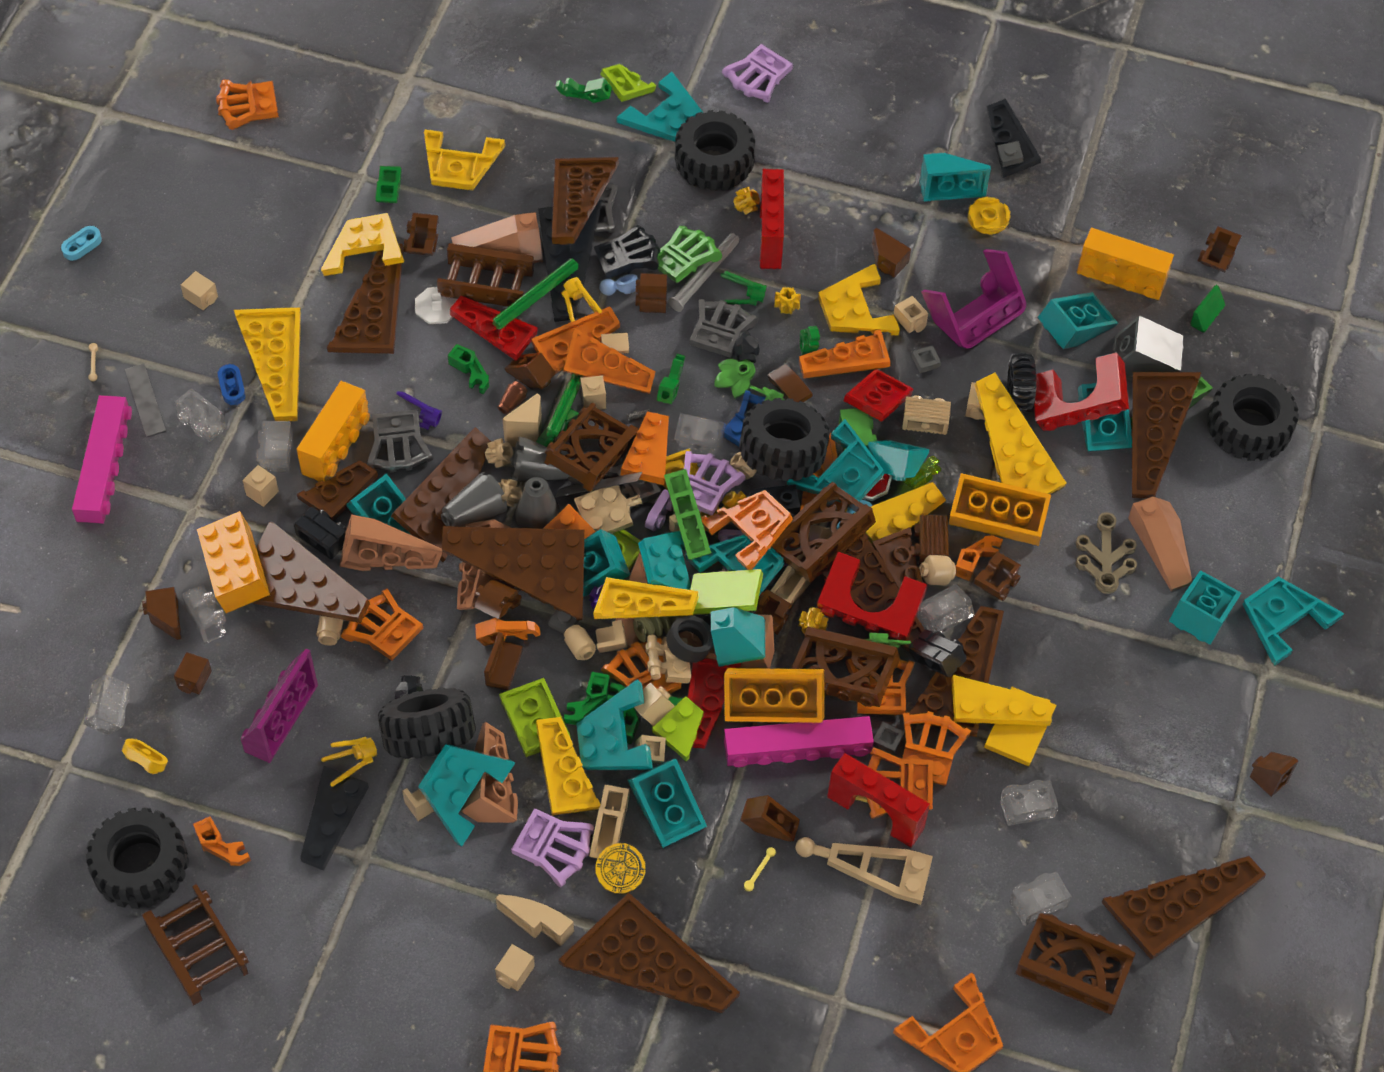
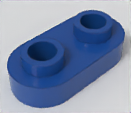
M233 364L222 366L218 370V379L223 400L229 405H238L245 399V390L240 370Z

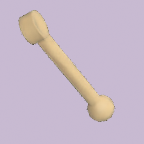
M91 343L89 345V351L91 352V374H89L88 378L94 382L97 380L95 358L98 346L96 343Z

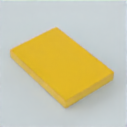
M1011 687V689H1010V690H1014V691H1018V692H1022V693L1029 694V693L1024 692V691H1022V690H1019V689H1017V688H1015V687ZM1050 702L1052 716L1056 709V704ZM994 724L984 748L1029 767L1047 726Z

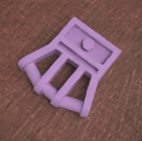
M760 44L745 59L726 66L722 73L726 78H729L733 88L736 90H742L747 97H756L763 99V102L769 103L775 85L779 84V81L792 70L793 64ZM748 68L739 77L735 74V72ZM755 73L760 74L749 85L745 83ZM766 80H769L766 91L757 89Z
M686 451L684 469L687 470L699 511L712 516L719 503L723 500L725 493L734 486L740 485L746 476L742 472L735 470L729 464V461L725 459L721 461L714 458L715 456L710 453L703 455L691 454L692 451ZM691 463H702L696 475H691ZM711 466L717 468L709 482L702 479L708 468ZM724 473L731 477L721 486L717 485Z
M534 808L512 848V854L534 863L535 866L542 867L555 884L562 887L566 884V879L576 871L581 870L584 857L589 855L591 851L589 848L590 836L593 834L594 826L589 823L562 821ZM560 831L579 832L581 834L580 842L561 834ZM554 842L575 850L574 857L552 848ZM546 856L551 857L568 866L558 872L545 858Z

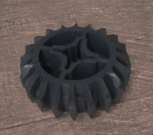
M1026 353L1012 354L1007 371V391L1021 413L1032 411L1037 388L1035 360L1032 354Z

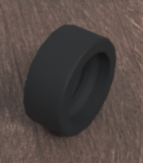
M696 616L677 618L668 631L666 638L667 646L672 654L686 662L696 663L703 660L713 647L711 627L703 619ZM689 631L699 637L703 646L693 647L687 645L682 641L678 632Z

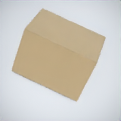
M538 393L503 418L505 443H510L511 447L516 446L519 436L536 442L541 435V397Z

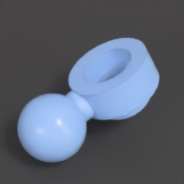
M635 274L622 276L617 281L606 278L601 281L599 289L606 296L613 295L616 290L624 292V294H631L635 292L636 279L638 278Z

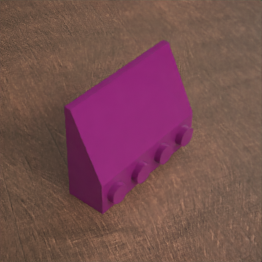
M305 649L289 664L287 669L280 673L274 690L271 689L268 692L262 709L256 711L250 728L244 730L241 742L245 753L271 763L318 687L310 650Z

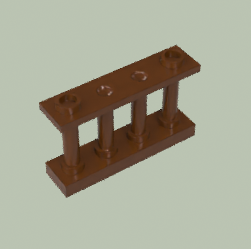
M449 243L447 258L451 268L447 279H437V289L442 297L458 299L461 295L476 302L509 307L524 295V291H520L523 277H533L534 256ZM460 266L473 268L468 283L456 281ZM481 269L494 271L490 286L477 284ZM502 273L515 274L511 289L499 287Z
M197 884L192 886L196 898L161 917L159 915L155 917L151 910L142 914L147 928L193 1005L203 1000L199 991L203 990L204 985L238 966L244 976L249 974L246 967L249 961L242 949L237 951L210 907V904L213 902L206 890L201 892ZM202 906L208 918L175 937L171 935L167 938L164 930L167 929L166 926ZM215 927L220 938L187 957L183 955L179 958L176 953L179 945L207 929ZM227 947L232 958L198 978L196 976L191 978L188 970L191 969L190 966L221 948Z

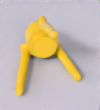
M578 277L568 280L563 285L565 291L562 292V295L566 301L570 322L575 321L570 298L578 300L583 297L594 313H602V310L583 287Z
M365 736L355 740L331 743V747L354 746H352V749L321 758L322 762L354 754L356 760H362L330 783L332 787L363 766L373 762L372 757L377 756V750L372 738H366Z

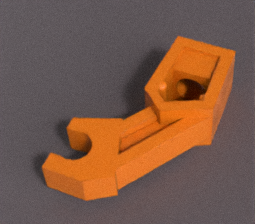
M993 535L984 536L983 539L966 549H961L956 564L955 576L970 581L979 558L982 556L993 557L999 549L992 546L1000 548L1003 539Z
M493 618L475 624L476 639L483 646L494 644L498 632L504 634V641L507 636H515L523 640L528 639V634H534L535 637L540 636V627L531 621H503Z
M211 816L193 824L203 851L219 857L232 866H241L251 861L248 852L238 855L239 851L245 849L242 841L228 844L223 842L221 834ZM215 835V840H205L206 838Z

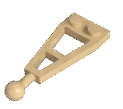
M803 837L796 843V851L802 857H809L813 854L828 858L827 865L895 898L921 905L933 856L907 849L832 843V847L829 849L815 845L814 841L808 837ZM837 854L863 856L860 869L838 859ZM870 857L906 860L899 887L867 872Z

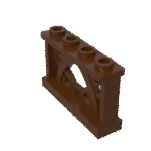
M591 403L587 408L583 407L576 420L572 419L566 431L562 430L559 433L555 443L551 442L545 450L547 457L544 463L548 466L551 464L584 484L583 488L591 492L631 447L639 429L632 424L628 427L596 408V404ZM593 421L595 426L589 425L588 422ZM599 439V447L605 454L600 452H587L584 454L579 440ZM562 451H566V452H568L569 454H566V455L564 456V455H562V454H560V453H561ZM592 458L597 459L598 462H594Z
M831 482L811 502H808L798 514L792 517L791 523L771 547L784 558L785 563L802 574L808 582L812 583L834 562L837 552L844 553L876 523L873 509L867 504H862L839 488L837 484ZM836 500L843 503L840 511H837V506L834 503ZM848 507H849V508H851L852 510H854L856 513H855V514H851V513H847L846 511H847V509H848ZM833 521L831 524L833 535L828 539L819 538L809 542L811 525ZM788 545H789L791 548H798V547H800L799 549H797V550H795V551H786V550H785V548H786ZM804 554L806 560L801 562L796 557Z
M807 627L804 634L805 638L791 669H803L808 664L818 663V665H813L808 669H824V696L831 695L843 701L859 702L867 707H880L892 674L900 662L897 647ZM815 648L816 657L808 658L811 649ZM832 652L836 653L837 655L832 657L829 653ZM845 656L852 657V662L859 671L837 679L831 673L827 664L836 663ZM859 659L865 660V662H863V665H865V667L858 662ZM881 665H885L881 676L875 672ZM869 676L877 681L874 689L862 687L864 684L871 686L868 679Z
M1039 913L1015 974L1112 1015L1136 953L1123 944H1114L1107 941L1102 935L1091 934L1083 931L1078 925L1064 923L1052 914ZM1044 931L1057 936L1055 940H1051L1047 936L1049 949L1040 940V934ZM1034 944L1043 952L1035 961L1029 959ZM1081 949L1089 959L1093 970H1084L1077 973L1074 977L1067 975L1065 962L1058 955L1067 951ZM1106 958L1120 962L1121 969L1116 973H1105L1104 970L1111 969L1114 964L1107 963ZM1056 962L1060 966V970L1057 971L1050 968V966L1055 965ZM1087 976L1095 977V979L1089 978L1091 985L1083 982L1082 978ZM1106 979H1118L1113 994L1106 991Z

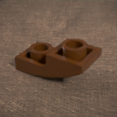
M787 364L768 374L769 381L784 394L783 398L785 400L787 398L794 399V402L799 403L813 397L806 384Z

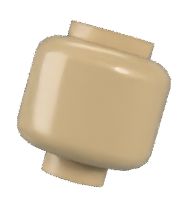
M929 555L919 567L921 576L925 583L929 585L945 586L956 575L955 563L948 556Z

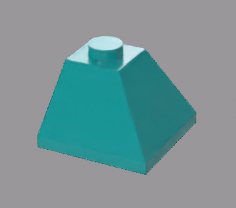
M891 440L868 443L870 451L883 468L884 473L892 475V479L898 481H905L906 478L915 477L929 454V449Z
M735 607L711 611V635L719 666L765 658L764 617Z

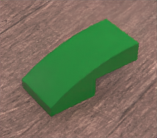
M380 166L379 181H377L376 202L397 203L402 175L401 167Z

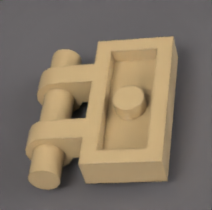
M656 635L647 636L645 647L646 653L649 654L647 667L651 673V679H660V674H665L666 682L689 683L691 680L690 662L680 660L672 654L667 646V637H664L662 644H659ZM681 638L688 645L687 638ZM659 656H663L664 662L659 660Z

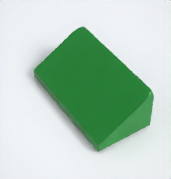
M1214 285L1193 313L1190 326L1201 332H1206L1225 307V301L1218 285Z

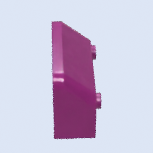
M990 249L983 251L990 271L981 278L980 285L983 294L954 314L944 292L922 291L933 322L960 347L972 348L1025 311L1026 300L1006 251Z

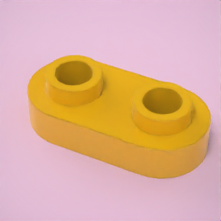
M125 740L122 752L128 760L137 762L144 767L145 771L152 774L165 770L168 759L164 755L140 740Z

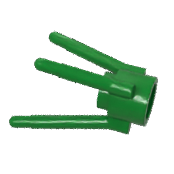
M728 271L720 274L721 277L748 287L746 296L750 297V299L724 300L726 304H751L756 306L757 301L763 302L767 285L750 281Z

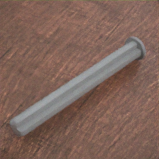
M734 233L729 234L717 248L722 253V258L718 262L710 261L703 264L674 297L669 298L668 303L672 309L677 312H681L684 309V304L738 245L740 238Z

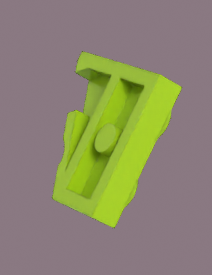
M621 64L603 68L601 71V76L608 81L613 92L621 102L655 92V83L647 84L640 80V75L629 71L628 68Z

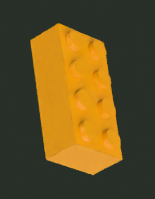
M1091 227L1083 245L1077 273L1127 291L1144 295L1148 298L1159 300L1169 275L1174 254Z
M344 381L339 382L297 447L302 475L325 482L336 474L341 459L344 460L346 458L348 448L352 442H356L360 429L368 423L370 418L367 406L368 400L366 399L364 389Z
M961 473L950 513L949 525L1039 546L1051 494Z
M240 511L197 529L215 598L225 613L270 595L251 528Z
M728 668L724 673L725 721L822 723L824 720V669Z

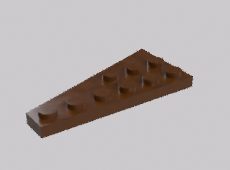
M619 157L555 159L552 244L565 245L575 243L618 167Z
M399 244L403 256V244ZM384 250L377 251L371 262L372 266L368 273L364 275L361 287L357 289L344 313L341 325L337 327L332 342L330 341L327 346L328 352L394 354L402 263L385 266L382 260Z
M1133 372L1132 498L1156 497L1201 378V372Z
M474 427L393 512L391 517L412 536L442 548L443 526H446L441 519L442 508L480 474L486 459L485 451L489 448L487 443L492 441ZM442 552L440 561L444 562L448 554Z
M865 532L844 552V554L860 559V568L850 594L854 603L862 610L881 612L894 603L899 589L895 584L893 576L877 550L870 543L869 537ZM833 563L820 574L823 579L827 580ZM917 616L907 641L911 640V643L918 639V636L925 630ZM910 644L901 645L905 650H907L910 653Z
M980 606L965 632L958 639L964 647L963 651L967 658L960 668L957 667V671L953 675L989 683L1004 611ZM936 672L923 694L918 698L913 709L910 710L909 715L930 711L934 712L933 715L943 718L944 715L949 716L954 721L953 675L946 677ZM955 722L962 728L971 730L969 736L977 737L980 723ZM931 724V726H930V727H934V728H939V729H941L940 726H936V725H932V724Z
M1250 856L1223 863L1221 866L1207 870L1205 868L1191 875H1181L1150 884L1143 889L1126 891L1119 896H1109L1103 898L1102 904L1152 960L1263 880L1266 874Z

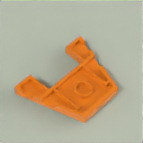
M766 490L738 501L739 505L726 509L723 507L718 509L717 514L708 518L706 515L701 517L704 528L711 535L732 522L752 541V543L735 554L738 562L747 570H752L793 520L791 513Z
M972 972L953 987L954 991L969 1007L967 1010L931 1036L926 1033L913 1016L897 1026L893 1032L897 1037L951 1072H972L1003 1048L999 1033L992 1016L988 1013L982 992L979 991L976 984L977 980Z

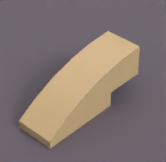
M804 554L797 556V559L801 562L806 560ZM788 565L771 589V592L792 605L811 583L804 579L802 574Z
M610 785L604 786L589 857L598 859L599 854L606 847L619 843L630 796L629 789Z
M498 895L496 897L497 909L534 938L542 931L562 946L574 932V922L544 904L516 896Z

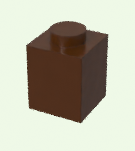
M186 652L174 675L177 687L185 693L190 694L192 692L200 695L212 672L209 660Z

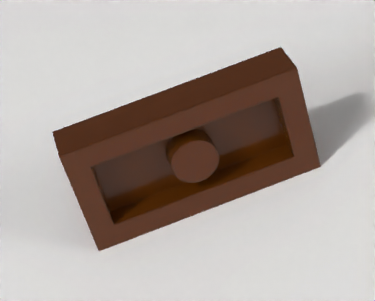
M501 632L497 634L484 670L485 685L509 691L523 652V647L504 642V634Z

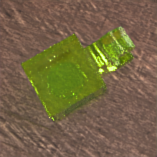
M935 456L929 457L922 464L915 477L906 478L903 482L913 490L924 486L933 479L932 475H936L942 470L937 465L940 462L939 459Z

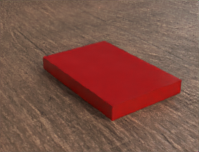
M875 369L845 395L843 401L882 422L906 400V397L912 395L914 389Z

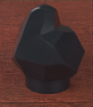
M743 331L733 346L734 355L739 358V361L749 360L752 363L756 362V357L760 352L759 344L749 332Z
M411 675L401 676V681L395 690V699L403 695L412 694V692L423 691L420 677Z

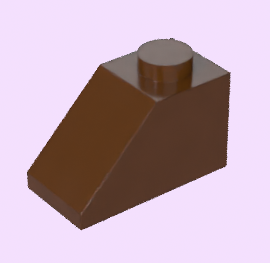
M875 228L872 246L876 266L883 273L895 278L909 263L911 248L880 229Z
M542 353L523 354L517 361L513 360L504 368L508 374L530 389L545 388L551 383L550 379L556 374Z
M169 587L145 591L146 600L142 601L144 615L148 614L151 623L176 640L182 639L178 598L175 588Z
M1270 752L1266 757L1260 756L1254 761L1250 778L1272 797L1288 783L1298 760L1295 757Z
M769 795L746 800L740 821L756 833L792 842L794 841L800 819Z

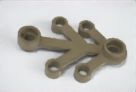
M1109 512L1100 514L1097 520V527L1101 531L1102 552L1090 542V538L1086 535L1078 536L1075 544L1078 550L1087 551L1102 565V571H1100L1091 563L1087 555H1079L1076 560V567L1082 571L1086 570L1096 579V588L1105 594L1114 593L1119 586L1118 580L1126 574H1133L1137 567V562L1134 559L1127 558L1121 567L1112 572V565L1124 555L1133 554L1137 543L1133 539H1125L1123 544L1111 553V531L1114 530L1117 520ZM1080 541H1084L1086 545L1080 544ZM1079 561H1085L1087 564H1081ZM1130 564L1133 568H1128L1126 565Z

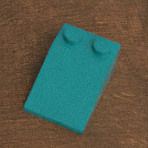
M947 153L924 154L920 175L923 201L986 197L991 172L990 165Z
M1093 292L1051 299L1037 317L1042 322L1044 328L1055 338L1056 343L1063 349L1077 347L1116 327L1118 324Z
M1097 383L1081 384L1077 388L1079 402L1086 399L1094 391ZM1129 409L1118 414L1101 416L1095 420L1082 421L1087 452L1132 448Z
M387 473L346 505L353 515L376 519L410 534L391 517L393 512L406 498Z
M600 529L584 539L583 597L589 595L594 586L599 588L603 585L606 577L623 580L630 576L616 536Z
M1200 570L1177 604L1169 622L1178 629L1185 630L1194 635L1199 641L1211 645L1242 593Z
M671 759L627 780L662 848L707 827L677 759Z

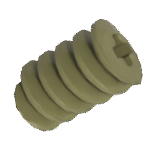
M682 616L634 618V631L641 642H645L646 637L655 634L657 637H662L663 632L667 635L672 624L677 618Z

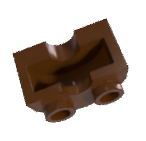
M412 214V220H408L407 233L410 234V237L404 241L403 251L405 253L433 256L438 242V234H436L437 224L439 223L438 215Z
M1217 226L1214 233L1210 232L1206 241V245L1209 246L1206 251H1201L1197 262L1225 273L1231 264L1242 235Z
M996 552L985 570L982 569L975 578L974 584L997 599L1004 601L1010 592V586L1014 588L1021 578L1018 574L1021 565Z
M491 578L485 586L480 585L475 593L477 601L474 607L500 619L506 615L509 608L513 610L521 604L522 596L518 594L519 590Z
M766 589L765 592L760 594L757 604L759 606L753 614L772 615L773 632L778 635L789 617L786 612L792 605Z

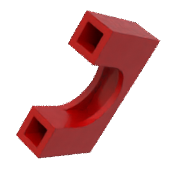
M762 169L760 269H781L784 242V169Z
M1117 352L1096 358V387L1086 399L1077 403H1066L1063 401L1062 381L1054 370L1036 374L1035 421L1043 431H1053L1058 427L1076 425L1078 422L1095 420L1101 416L1118 414L1129 409L1125 362Z
M837 552L817 602L818 608L821 609L820 612L828 617H834V615L841 617L845 623L853 626L856 623L865 626V630L871 633H886L890 640L907 641L927 591V584L905 576L897 597L889 608L881 612H867L854 603L850 594L860 568V559Z
M844 753L831 771L827 798L849 810L858 795L874 801L892 819L890 836L912 848L924 831L930 803Z

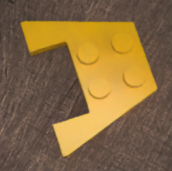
M424 129L431 185L474 190L504 149L505 140L486 137L482 154L441 149L444 138L443 132Z
M388 213L347 220L321 268L323 275L343 273L345 256L384 250L382 260L385 266L404 263V258Z
M875 264L819 292L818 298L830 331L848 333L871 331L874 334V331L881 329V332H889L894 336L899 335L900 329L895 315L872 319L861 288L880 284L881 278Z

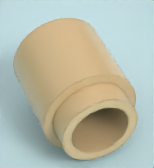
M320 616L316 634L318 641L323 645H335L341 636L343 620Z
M573 625L564 632L565 643L577 660H588L594 655L596 645L585 628L580 627V625Z

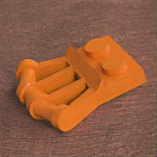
M227 79L221 81V90L216 97L217 104L219 105L218 114L225 119L226 126L230 130L251 121L279 117L273 81L254 84L250 81L247 85L232 83ZM229 92L240 93V94H235V95H229V96H228V93H229ZM247 102L249 103V104H242V105H236V106H228V105H233V104H240V103H247ZM243 114V115H241V116H239V117H237V118H236V117H233L234 115Z
M385 589L381 591L382 594L369 599L370 605L365 614L366 616L368 613H372L385 623L379 627L364 616L361 623L349 621L347 628L342 631L341 637L349 642L357 641L369 644L373 650H377L393 661L423 630V624L402 610L390 591ZM386 602L392 609L393 614L389 615L379 608L378 605ZM358 624L371 631L373 635L357 632Z
M657 638V642L662 644V639ZM637 641L631 644L632 647L617 651V655L612 661L601 668L603 674L610 675V678H613L625 688L637 679L642 683L643 689L650 682L657 689L662 686L669 694L682 688V683L666 682L665 674H660V679H651V673L647 667V662L649 661L645 647L647 642L639 643ZM635 655L639 657L647 670L640 673L630 658ZM659 656L661 662H664L663 656ZM621 664H624L632 678H628L616 669Z
M852 658L846 660V666L851 675L859 671L855 668ZM859 659L858 662L865 667V665H863V662H865V660ZM900 659L897 668L904 670L899 683L893 682L892 674L881 706L867 707L857 702V714L903 715V713H906L905 685L912 673L915 662L911 660L907 662ZM869 676L871 686L864 684L862 687L874 689L877 682L873 677Z
M928 711L927 713L912 715L903 713L906 745L902 759L933 760V783L946 786L953 757L968 738L971 730L962 728L952 721L949 716L944 715L943 718L933 715L934 712ZM925 723L919 745L914 744L911 724ZM931 724L941 727L936 749L925 747ZM948 729L959 738L948 752H944L942 748Z
M872 748L870 753L872 757L868 767L888 779H900V786L930 803L929 810H932L933 760L901 759L880 749ZM882 759L899 766L900 771H877V768ZM866 798L871 810L869 813L871 819L887 814L877 803Z
M548 1022L528 1028L490 1025L483 1072H519V1069L558 1072L557 1057L561 1055V1047L558 1046L555 1031H557L555 1022ZM544 1034L547 1044L523 1042V1039ZM521 1052L546 1054L547 1060L546 1062L521 1059Z

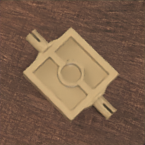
M618 485L601 488L574 498L578 513L595 531L602 529L610 534L634 526L630 517V507L642 504L639 494L626 499Z

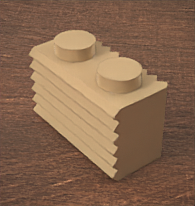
M917 395L906 397L902 429L946 435L951 402L941 398L934 400L923 399Z

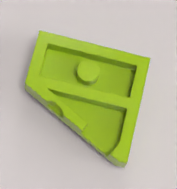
M685 696L652 728V732L657 737L666 738L665 744L687 761L703 718V710Z

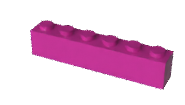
M103 395L98 397L72 507L76 522L104 524L106 515L110 513L109 499L110 495H114L115 491L114 477L119 474L118 460L119 457L123 456L122 442L123 438H127L128 434L126 424L127 420H130L132 416V408L128 406L126 397Z
M870 716L823 720L822 723L798 722L724 730L727 766L744 767L747 764L768 765L771 762L780 761L791 763L802 759L815 761L824 757L838 759L844 753L865 756L871 753L874 744Z

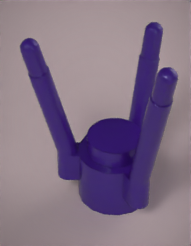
M403 391L396 392L398 396L422 409L419 415V419L422 420V422H419L421 428L429 430L430 426L437 427L442 416L441 410L428 406Z

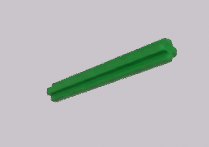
M569 259L494 317V326L497 329H502L578 270V263L574 259Z
M572 374L547 427V436L556 438L559 435L581 387V378L584 377Z

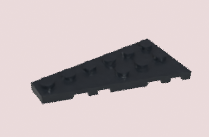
M598 200L574 244H552L553 206L538 208L548 276L569 259H574L578 263V270L550 291L554 322L570 320L566 301L562 295V292L565 291L563 285L575 277L580 279L582 285L585 283L586 270L590 261L594 235L602 208V200ZM570 298L574 320L577 318L581 298L578 300Z

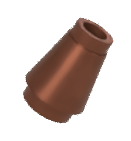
M517 381L508 384L497 406L498 410L508 415L527 397L528 390Z

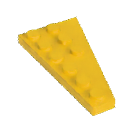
M300 307L234 310L236 320L275 422L298 421Z
M993 373L976 381L975 389L980 408L983 410L986 431L989 433V443L1001 483L1047 494L1065 487L1067 483L997 374Z

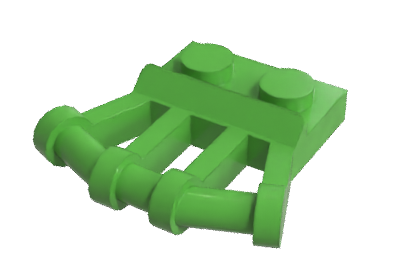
M680 225L670 241L660 248L658 270L667 274L669 278L678 283L689 273H695L698 266L710 261L718 262L722 258V253L716 248L714 239L709 236L706 237L704 232L701 230H690L686 226Z

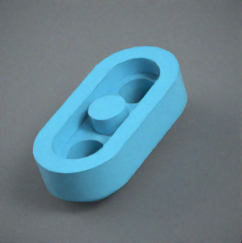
M87 226L65 240L61 245L63 256L68 260H78L93 250L102 241L99 229L94 226Z

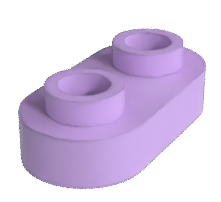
M664 489L652 507L646 519L645 528L656 531L657 528L661 529L664 525L665 515L668 511L673 510L668 490Z

